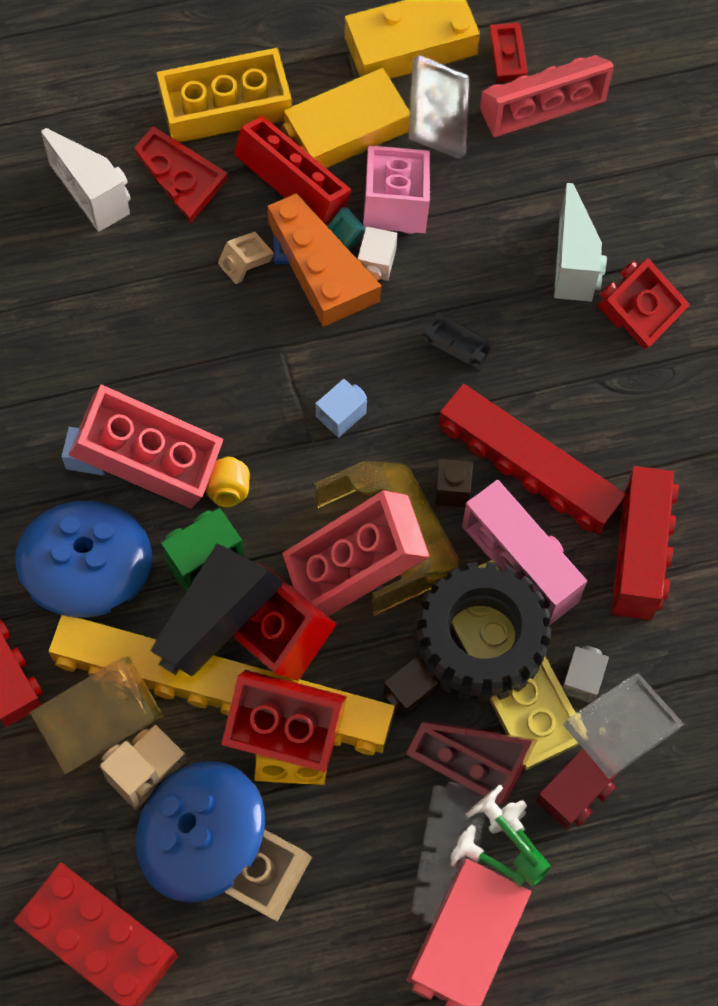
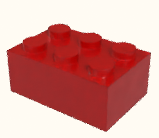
M267 568L283 584L233 637L275 674L299 681L337 623L272 569Z

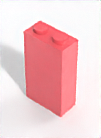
M468 858L462 861L406 979L407 982L414 985L412 991L429 1000L436 996L447 1002L445 1006H481L532 891L519 886Z

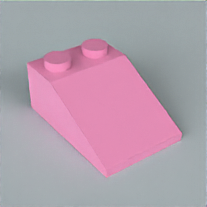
M368 145L363 226L365 228L367 226L381 230L402 231L407 234L426 233L430 203V151Z

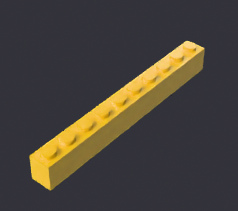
M61 615L48 652L53 662H56L55 665L63 670L74 672L78 668L89 671L88 675L98 680L107 681L110 677L121 680L123 686L131 689L150 688L154 690L156 695L166 699H174V696L188 699L187 703L198 708H207L208 705L221 708L220 712L227 716L229 715L238 675L244 670L261 673L347 696L334 745L340 746L341 742L355 746L354 749L363 754L374 755L375 752L383 754L394 716V705L300 679L296 681L275 674L272 671L214 655L192 677L179 670L177 675H174L158 665L161 658L150 651L156 639L77 617Z

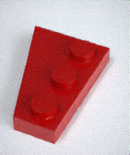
M154 126L134 147L136 156L190 224L228 180L227 172Z

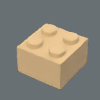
M264 829L262 842L250 867L247 865L244 867L241 873L233 880L235 884L225 893L278 922L312 857L304 850Z

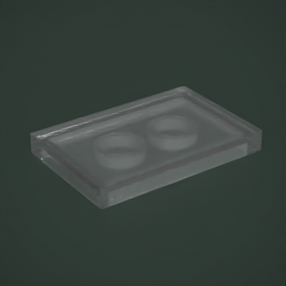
M420 55L413 59L409 122L410 140L458 159L466 155L468 75Z
M638 672L568 718L563 724L609 779L676 733L684 725Z

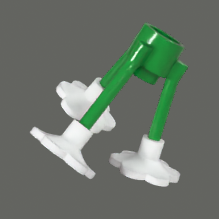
M499 785L477 802L465 815L469 818L474 814L484 812L490 819L491 825L489 830L491 833L504 831L522 852L513 862L517 867L516 871L483 853V849L473 844L476 835V827L470 825L467 831H464L459 838L457 846L451 854L450 859L452 861L450 866L457 867L465 857L475 862L480 860L510 877L519 886H522L526 881L533 887L542 880L552 866L537 851L523 832L525 828L519 820L526 813L525 808L527 805L525 802L509 803L502 810L495 804L497 794L503 789Z

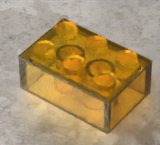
M130 657L116 660L30 712L65 774L76 770L108 751L112 746L125 741L164 717Z

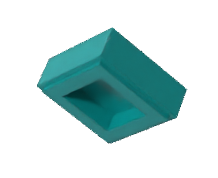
M341 208L327 226L349 251L366 230L348 208Z

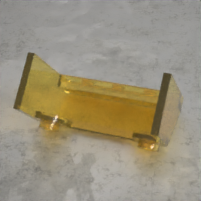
M362 461L314 483L315 504L318 508L354 491L369 495L384 490L405 494L409 497L430 557L400 574L401 580L372 593L371 611L374 616L432 589V584L439 577L446 579L447 571L459 566V558L412 471L405 464L398 462Z

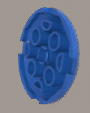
M71 501L46 510L28 525L17 545L15 554L16 572L20 584L22 583L24 588L31 594V599L43 608L68 617H95L110 613L111 608L120 605L126 600L130 602L140 593L151 572L152 549L143 527L123 509L100 501Z
M219 761L192 763L176 770L165 778L146 801L136 828L135 849L137 861L148 883L162 895L176 901L188 903L205 901L230 889L235 884L233 880L241 873L246 865L251 866L262 842L265 813L262 798L257 787L242 771L230 764Z

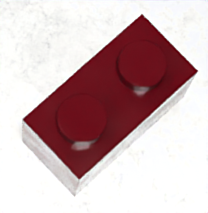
M586 745L543 789L536 802L566 830L574 823L580 827L593 813L589 807L597 799L604 802L617 788L613 782L619 773L590 746Z

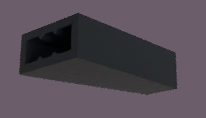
M217 543L150 650L161 658L158 665L174 675H177L179 670L192 677L280 589L283 582L267 568Z

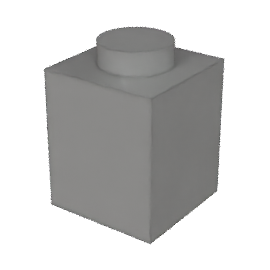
M576 646L562 687L566 696L594 704L609 657L602 655V652L597 648L591 646L580 648Z

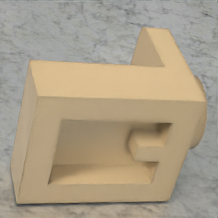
M252 232L227 241L218 264L232 281L237 284L242 282L247 270L270 262L274 252L256 232Z

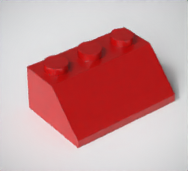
M244 670L237 677L221 745L326 772L339 731L347 696Z

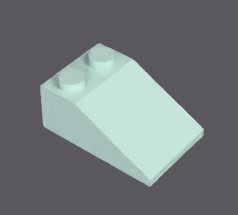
M567 183L559 219L554 298L592 302L595 290L601 289L602 275H605L607 256L601 255L602 242L574 184Z

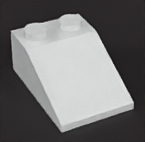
M47 128L41 131L50 166L98 232L130 214L128 201L131 200V197L125 188L128 182L119 167L114 168L107 158Z

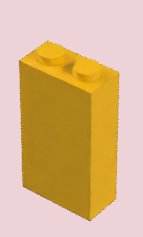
M380 68L284 110L282 130L285 135L321 165L328 168L367 151L368 145L378 146L410 132L411 113L385 70Z

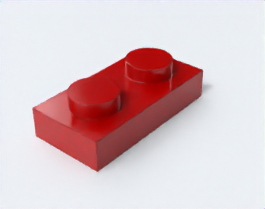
M520 23L490 25L489 34L497 83L512 82L521 76H528Z

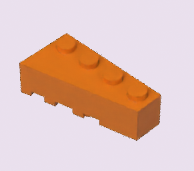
M297 194L268 205V224L276 236L282 251L286 254L291 268L323 327L380 302L382 288L380 283Z

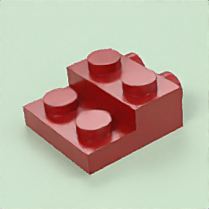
M647 258L639 263L632 261L620 272L623 278L617 284L614 281L608 284L599 293L603 299L597 304L617 328L623 326L643 349L649 348L690 306L650 259Z

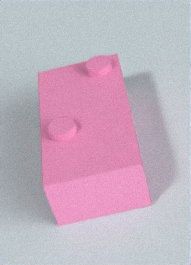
M498 479L466 503L462 524L463 529L490 560L494 559L499 570L505 571L508 566L517 570L516 578L521 580L526 576L533 582L531 590L533 592H541L545 599L543 608L549 609L551 618L549 626L579 603L587 580L563 554L564 550L559 541L553 536L548 537Z

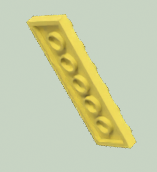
M487 562L478 566V568H486ZM474 606L462 610L454 616L450 625L463 651L477 658L487 659L501 656L512 648L515 641V629L510 620L498 610L486 606ZM546 656L533 679L530 678L527 685L519 692L512 690L509 697L501 700L497 698V695L490 696L489 701L507 735L537 739L524 766L525 771L573 749L589 739Z

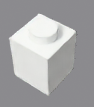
M366 226L358 261L376 280L388 281L396 252L397 233Z

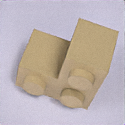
M156 724L150 730L146 728L138 733L132 741L133 746L127 741L121 746L118 744L112 746L102 757L104 762L100 765L107 782L136 811L148 800L155 788L165 778L187 763L185 753Z

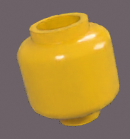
M224 457L216 460L205 489L207 496L218 506L226 508L234 507L243 502L249 492L250 472L248 467L234 457Z

